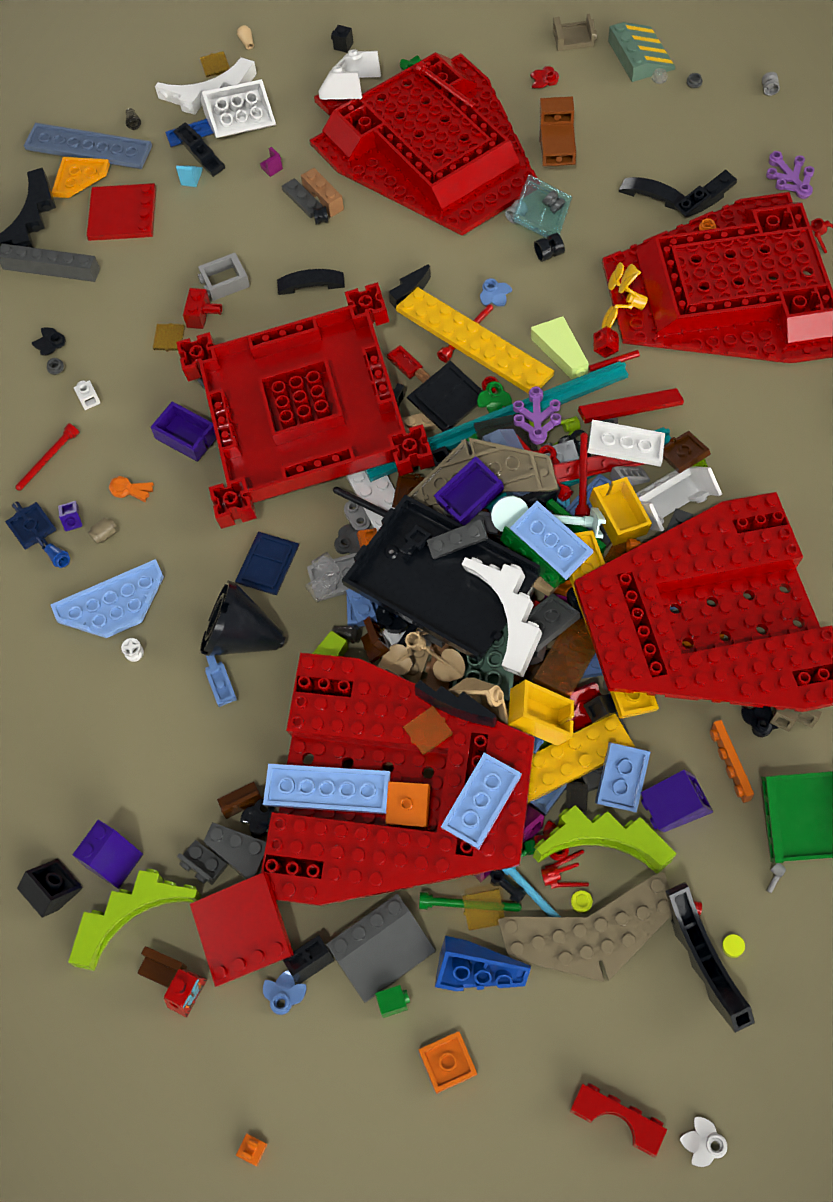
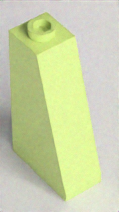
M563 316L531 327L532 341L569 378L574 379L588 374L589 363Z

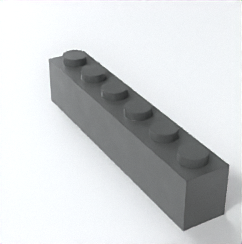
M1 244L0 265L3 270L91 282L96 281L100 271L96 257L92 255Z

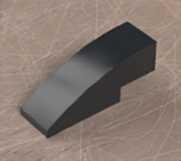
M429 264L402 277L400 285L389 291L390 303L395 309L417 287L422 290L425 288L431 278Z

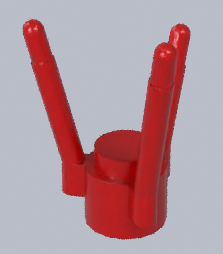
M816 218L811 221V229L815 233L814 236L817 238L823 252L827 253L821 235L827 232L828 227L833 228V224L828 220L824 222L821 218Z
M580 850L564 860L541 869L545 886L550 885L551 889L557 887L589 886L588 882H557L561 880V872L578 867L579 863L576 862L561 868L558 867L584 854V850Z

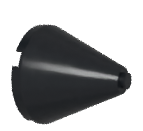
M228 580V585L224 584L208 621L210 622L202 638L200 653L206 656L272 651L277 650L279 647L282 648L286 638L283 636V631L235 582Z

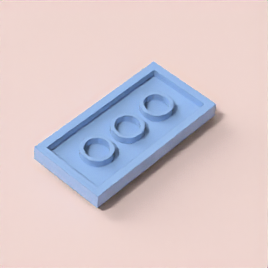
M538 501L510 527L513 533L554 568L565 580L593 553V549Z
M483 753L441 828L479 850L522 773Z

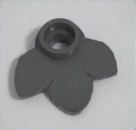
M351 524L341 527L338 531V538L334 542L336 551L340 554L357 553L360 550L357 537L359 530L354 531Z

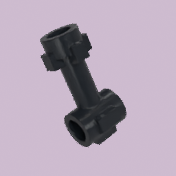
M493 870L490 873V884L501 886L511 894V901L521 902L526 895L521 886L515 888L504 879V872L502 870Z

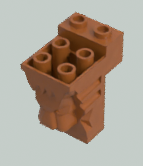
M573 96L540 98L539 142L542 150L543 166L575 165Z

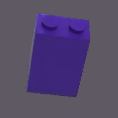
M682 770L641 792L643 797L641 799L642 805L646 811L649 810L652 816L650 821L653 827L662 832H667L713 813L695 775L686 770Z
M97 820L72 855L85 868L119 889L141 859L143 853L116 830Z

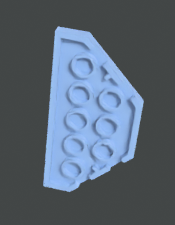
M156 559L55 602L51 604V608L58 623L108 638L143 622L164 576Z

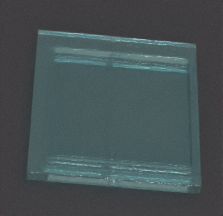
M529 174L520 194L512 221L545 238L556 232L560 235L572 196ZM552 190H555L558 193V197L563 198L565 201L562 208L555 214L550 211L549 206L542 202Z

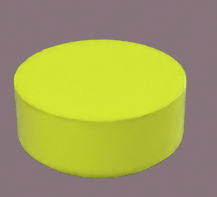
M580 890L573 894L571 906L574 911L586 913L592 907L593 900L588 892Z
M735 934L728 935L722 942L723 952L731 958L741 956L745 950L744 940Z

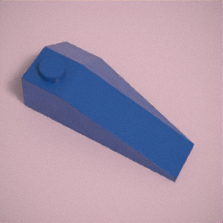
M445 936L439 955L435 987L452 991H464V988L477 987V990H482L486 986H497L498 988L523 987L526 985L531 966L470 941Z

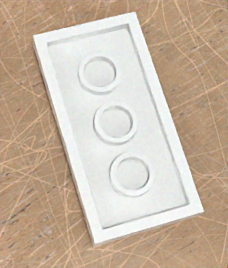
M592 419L587 453L661 467L665 433Z

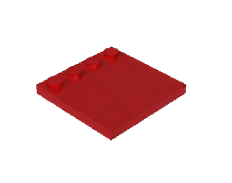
M155 183L92 187L87 227L88 241L153 237L156 198Z
M267 872L260 873L190 904L215 987L294 956Z

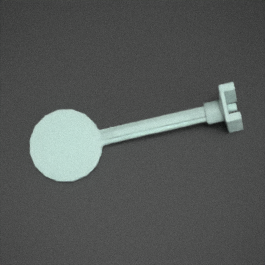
M513 495L505 496L493 505L491 520L494 526L503 532L505 526L510 529L529 508L520 497ZM591 507L590 515L583 517L553 514L563 524L582 525L593 530L596 538L603 539V533L599 525L600 523L606 524V519L599 508Z

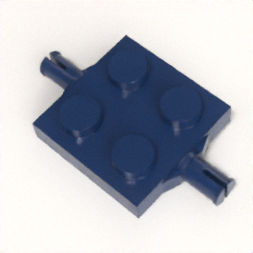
M16 501V505L12 504L16 513L5 521L25 550L35 543H39L42 549H45L44 544L48 545L45 538L56 531L55 526L37 502L29 507L22 508L20 503Z

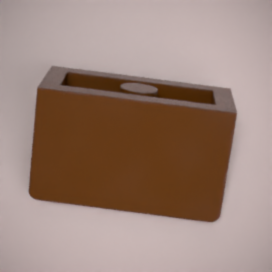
M369 616L363 620L368 633L361 637V641L369 661L374 663L390 651L382 628Z
M252 782L217 799L224 817L228 819L244 811L246 808L254 806L262 797L255 783Z
M145 946L141 953L145 958L138 970V974L169 988L179 969H187V966L178 960Z

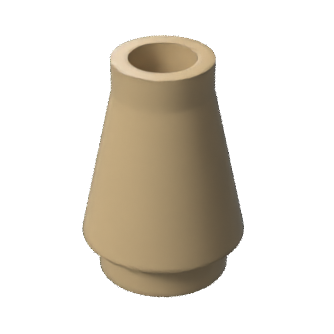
M246 25L239 27L237 30L238 38L245 45L246 49H252L254 43L251 29Z

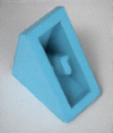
M177 165L176 169L181 185L197 187L203 167Z

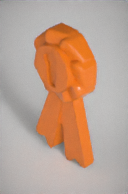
M118 476L111 480L109 490L113 496L118 498L131 495L146 502V498L150 496L148 492H153L152 487L154 484L153 482L131 484L128 478Z

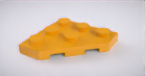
M63 157L52 189L53 197L70 198L106 177L110 166L109 159Z

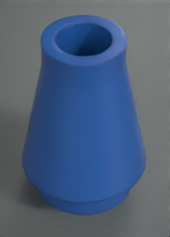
M51 543L46 545L44 551L55 567L63 568L70 562L68 552Z

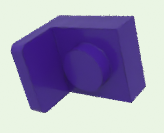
M76 501L58 506L59 518L65 531L83 526Z

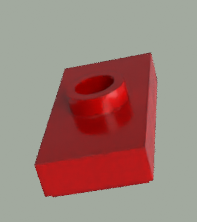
M401 345L387 354V358L409 379L415 376V372L419 368L423 369L422 365Z

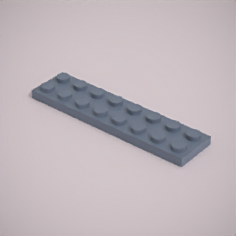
M35 123L24 147L25 150L65 157L109 159L110 164L142 169L152 148V143L146 140Z

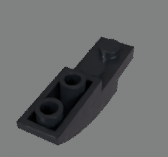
M725 169L704 187L698 186L676 203L674 207L684 217L700 213L724 198V193L737 183V179Z

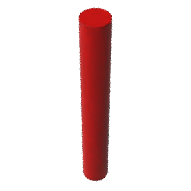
M638 350L589 365L588 369L589 372H593L619 361L624 362L639 357L640 354Z

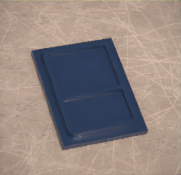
M258 532L235 583L277 596L298 550L299 543Z

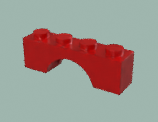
M588 1083L587 1086L582 1084L570 1110L571 1113L589 1123L602 1115H615L624 1120L629 1126L633 1138V1147L652 1157L657 1156L668 1130L663 1127L664 1123L654 1117H651L649 1120L642 1116L641 1110L631 1105L629 1108L621 1105V1100L611 1094L606 1097L599 1093L600 1089L593 1084Z

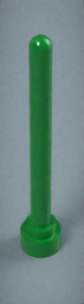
M420 892L419 909L428 910L432 906L519 912L522 909L519 903L439 898L429 895V892Z

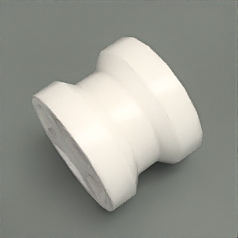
M129 638L122 643V652L129 661H138L144 655L143 647L137 639Z

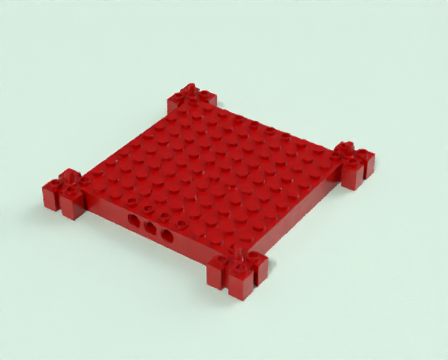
M378 282L366 285L365 290L359 292L358 288L344 292L348 306L217 345H215L210 332L196 336V341L191 342L190 338L176 342L178 353L181 357L182 370L188 382L203 378L227 482V487L223 483L209 487L211 500L214 504L215 518L221 529L236 525V519L241 518L242 522L257 519L253 505L255 502L395 461L399 476L412 473V467L420 466L422 470L435 466L423 424L409 428L410 433L407 434L403 425L373 327L374 322L376 326L390 322Z

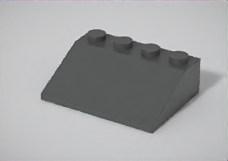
M398 894L326 944L364 1003L376 996L375 993L383 991L436 952Z

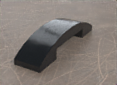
M640 177L625 178L619 188L620 193L634 197L636 193L664 201L665 207L677 210L674 205L685 197L669 185Z
M330 269L302 270L277 279L278 295L293 294L297 288L328 285V289L345 288L343 272Z

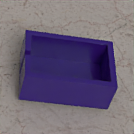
M174 402L167 406L150 427L156 440L197 462L207 451L206 446L210 447L216 440L212 422Z
M475 456L434 495V498L456 522L465 526L504 490L503 482Z

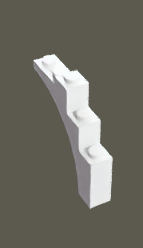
M240 58L229 70L208 81L191 85H168L158 82L155 88L159 99L181 106L182 111L196 115L202 106L200 101L202 92L251 82L257 73L254 61Z
M465 557L462 563L464 569L478 576L491 586L504 606L508 623V642L501 666L508 672L524 677L542 632L536 623L531 621L526 623L534 604L530 596L519 592L525 578L522 568L515 564L510 566L504 564L502 569L492 564L489 566L484 565L477 558L472 557V559H468Z

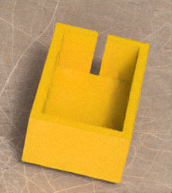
M627 477L612 481L610 485L606 483L592 489L589 501L592 507L599 508L606 519V524L602 525L613 546L624 543L627 539H635L647 535L652 522Z
M524 680L510 689L509 726L556 746L573 738L574 721L570 720L574 717L573 700L528 680Z

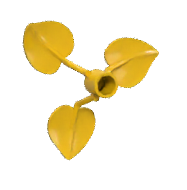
M619 262L608 282V289L613 290L617 285L619 286V293L628 292L629 294L626 298L628 305L616 304L611 306L604 315L602 328L606 326L611 328L617 317L618 308H629L632 310L635 307L640 310L644 309L648 298L628 288L641 273L635 265L630 264L624 272V265Z

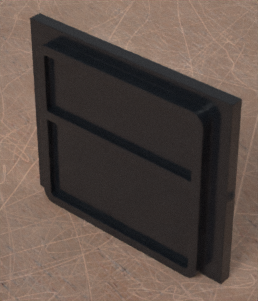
M449 361L409 394L407 399L444 432L454 427L477 407L478 396L483 390L454 363Z

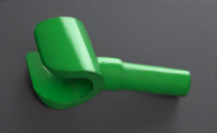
M534 840L524 843L525 850H522L521 857L534 855L536 850L534 848L536 845Z

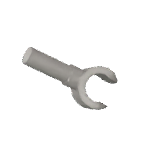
M777 863L770 870L775 876L766 890L769 893H772L776 883L786 871L785 867L780 863Z

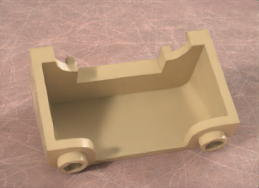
M465 678L448 690L456 697H459L462 692L466 693L494 713L497 721L508 725L504 693L499 686L477 678Z

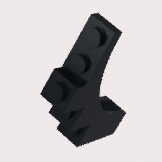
M43 167L27 172L29 184L25 204L13 223L0 233V246L1 244L34 248L30 233L45 229L41 213L55 209L56 205Z
M683 882L666 890V896L673 917L671 922L675 936L688 951L692 968L705 983L709 1000L735 1033L754 1024L751 1006L742 996L719 959L701 922L689 886Z

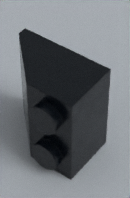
M58 858L25 871L17 887L42 918L59 911L83 888Z

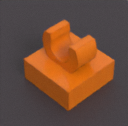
M376 528L357 532L360 548L363 544L366 546L377 533Z
M246 1133L236 1156L258 1166L268 1144Z

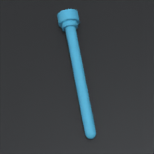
M516 867L502 869L507 876L510 875L549 917H561L515 869Z

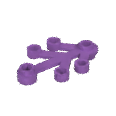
M774 151L771 153L768 161L769 164L774 167L779 166L785 174L778 173L775 168H769L766 177L768 179H778L775 186L778 190L794 191L797 197L801 199L808 198L813 191L809 183L814 174V168L812 166L805 167L803 172L805 177L802 183L799 179L801 166L805 162L803 156L798 155L795 157L794 171H792L782 160L781 152Z
M535 386L529 390V400L533 402V413L524 407V403L520 400L513 403V411L520 413L514 416V425L528 432L531 442L539 445L547 439L548 431L561 424V415L554 413L560 410L561 403L559 400L553 399L550 401L549 407L541 413L540 402L543 400V391L540 387ZM550 416V421L541 427V423ZM524 417L533 422L534 427L526 423Z

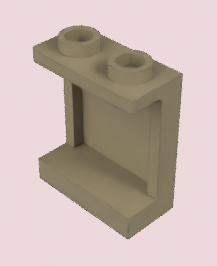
M587 14L586 21L561 24L560 17H553V33L558 51L594 47V41L597 40V31L594 30V19H591L590 14Z

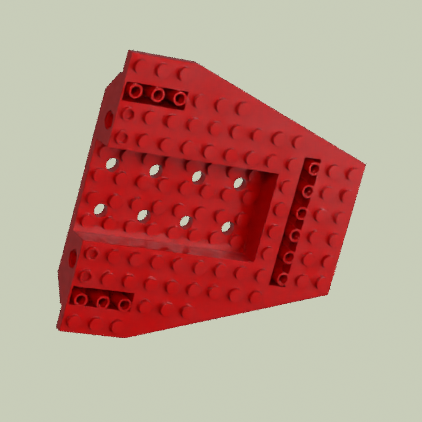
M435 52L421 61L428 65L431 72L476 104L474 109L469 108L427 76L417 74L415 68L418 63L363 93L361 99H353L333 110L322 129V133L310 139V145L339 174L460 235H464L510 207L516 200H521L538 190L540 182L534 170H532L528 158L525 156V151L517 135L514 133L511 123L508 121V116L500 100H498L489 78L461 53L450 59Z
M790 192L736 200L730 206L728 204L722 206V209L716 212H708L690 220L686 225H678L672 231H664L643 240V243L639 245L634 244L630 246V249L623 252L618 251L602 258L607 285L619 262L623 263L624 272L630 264H633L641 273L628 288L648 298L643 310L635 307L632 310L629 308H618L616 320L623 344L782 363H797L833 357V289L803 203L793 202ZM704 219H712L716 224V228L699 231V224ZM803 272H808L811 275H805ZM769 277H774L776 280H771ZM739 281L742 285H737L734 282ZM617 285L613 290H609L613 306L616 304L628 305V302H626L628 292L619 293V286ZM705 286L708 289L702 290L699 287Z
M777 492L722 501L574 581L578 600L608 691L632 694L639 692L647 693V695L651 696L658 694L669 698L696 701L703 699L711 700L714 703L730 702L733 705L760 708L767 706L776 707L778 710L794 709L797 712L833 706V626L820 627L796 569L803 558V554ZM779 587H785L788 593L781 592ZM743 594H750L752 600L744 598ZM708 600L714 601V602L716 603V606H715V607L709 606V605L707 604V601H708ZM670 607H676L680 613L675 614L671 612ZM793 621H799L802 627L795 626ZM756 628H763L766 634H760ZM719 635H726L729 641L721 640ZM682 642H689L692 648H685Z
M300 652L286 729L292 736L287 765L343 768L344 761L352 759L353 766L350 769L383 771L384 765L390 763L394 767L391 772L390 782L430 784L428 827L386 824V814L279 807L278 813H271L261 873L267 872L275 899L278 901L324 906L330 903L344 902L350 899L520 866L535 737L497 720L495 727H490L452 716L416 696L415 683L362 659ZM483 753H486L522 773V776L478 850L445 831L441 826ZM311 754L314 756L313 762L308 765L304 764L305 756ZM432 768L434 775L431 778L423 777L425 769Z

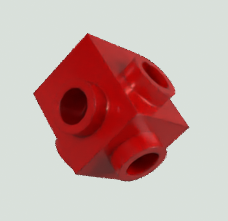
M606 326L593 334L594 351L599 355L607 358L619 351V336L616 331Z

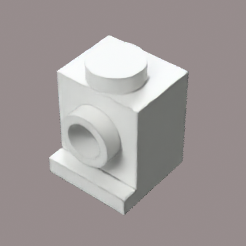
M90 380L87 382L80 381L77 383V386L73 387L84 410L101 403Z

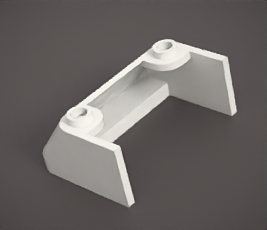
M349 50L327 75L318 91L319 98L323 100L361 99L362 92L359 78L381 77L378 51Z
M691 466L680 474L676 470L672 471L636 494L652 522L650 530L662 532L664 530L662 523H664L663 518L674 512L676 508L678 509L690 501L704 502L707 500V496H721L722 492L710 467Z

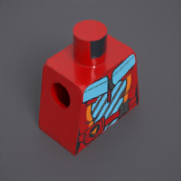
M179 969L164 995L167 1008L187 1018L207 979L190 970Z

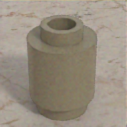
M104 517L92 526L88 533L98 544L100 541L104 542L116 533L115 528L117 526L110 518L107 520Z

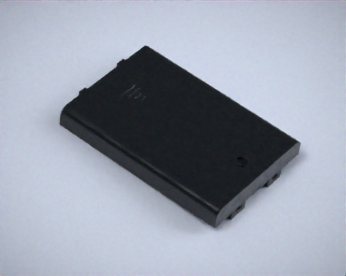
M404 495L395 509L390 508L381 520L382 526L367 546L363 544L354 556L355 562L343 577L342 583L347 588L480 662L494 641L499 642L503 634L501 631L507 624V617L499 596L491 586L478 576L464 569L462 566L464 558H477L484 565L489 566L492 564L502 569L504 564L509 566L515 564L521 567L525 578L519 592L525 594L529 592L538 579L540 565L489 538L437 559L432 558L427 543L420 552L415 549L410 559H404L401 557L402 552H400V548L406 544L404 537L416 525L429 532L432 538L464 526L419 501Z

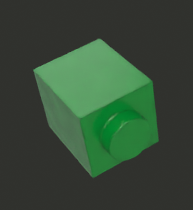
M401 985L375 993L383 1018L408 1010L407 1004L410 1003L407 990L402 991Z

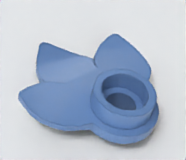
M489 278L482 285L483 291L480 294V300L484 306L490 303L500 307L505 306L507 302L505 294L512 292V288L507 283H498L495 279Z
M286 970L278 977L276 982L264 981L263 994L270 1001L272 1011L278 1015H284L290 1011L292 1005L298 1004L303 1000L306 994V984L295 985L294 978ZM280 1000L285 1001L284 1007H278Z

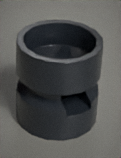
M557 232L547 236V239L541 238L534 241L535 253L541 262L550 259L552 256L561 255L565 251L563 240Z

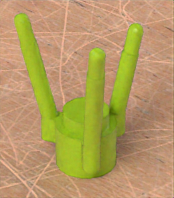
M577 416L561 420V424H559L562 425L565 432L569 433L568 435L581 428Z

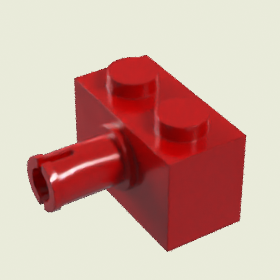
M190 288L183 317L187 328L203 329L207 313L221 315L222 304L210 303L206 289Z

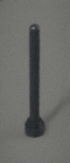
M339 487L333 488L335 494L382 517L388 512Z

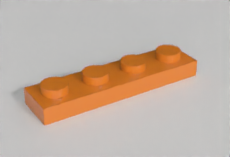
M722 720L715 721L710 730L712 740L718 744V753L721 760H725L729 778L733 779L735 783V793L738 798L741 797L743 803L751 801L754 792Z

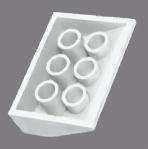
M262 79L204 91L201 94L200 101L205 116L216 138L276 125Z

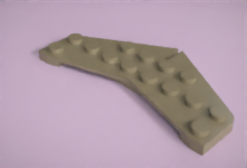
M469 438L472 455H470L467 440L464 439L408 496L443 514L444 509L436 502L434 495L475 456L503 482L504 490L501 492H551L558 490L559 487L552 460L548 455Z
M665 873L653 875L589 917H505L498 919L509 957L518 961L604 982L598 962L602 960L609 981L672 916L665 892L670 889Z

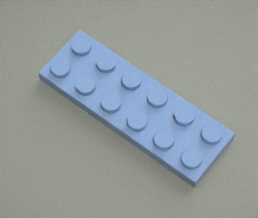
M268 764L263 805L386 814L388 782H390L391 772Z

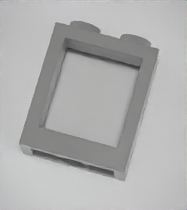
M236 253L198 266L200 274H197L201 284H205L203 288L207 290L212 301L250 287L247 274ZM230 268L234 269L236 277L213 286L211 285L208 277Z

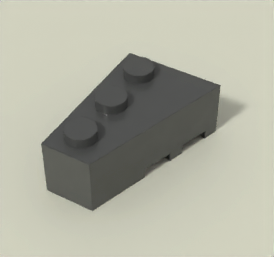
M212 822L204 839L206 846L245 879L260 874L266 842Z

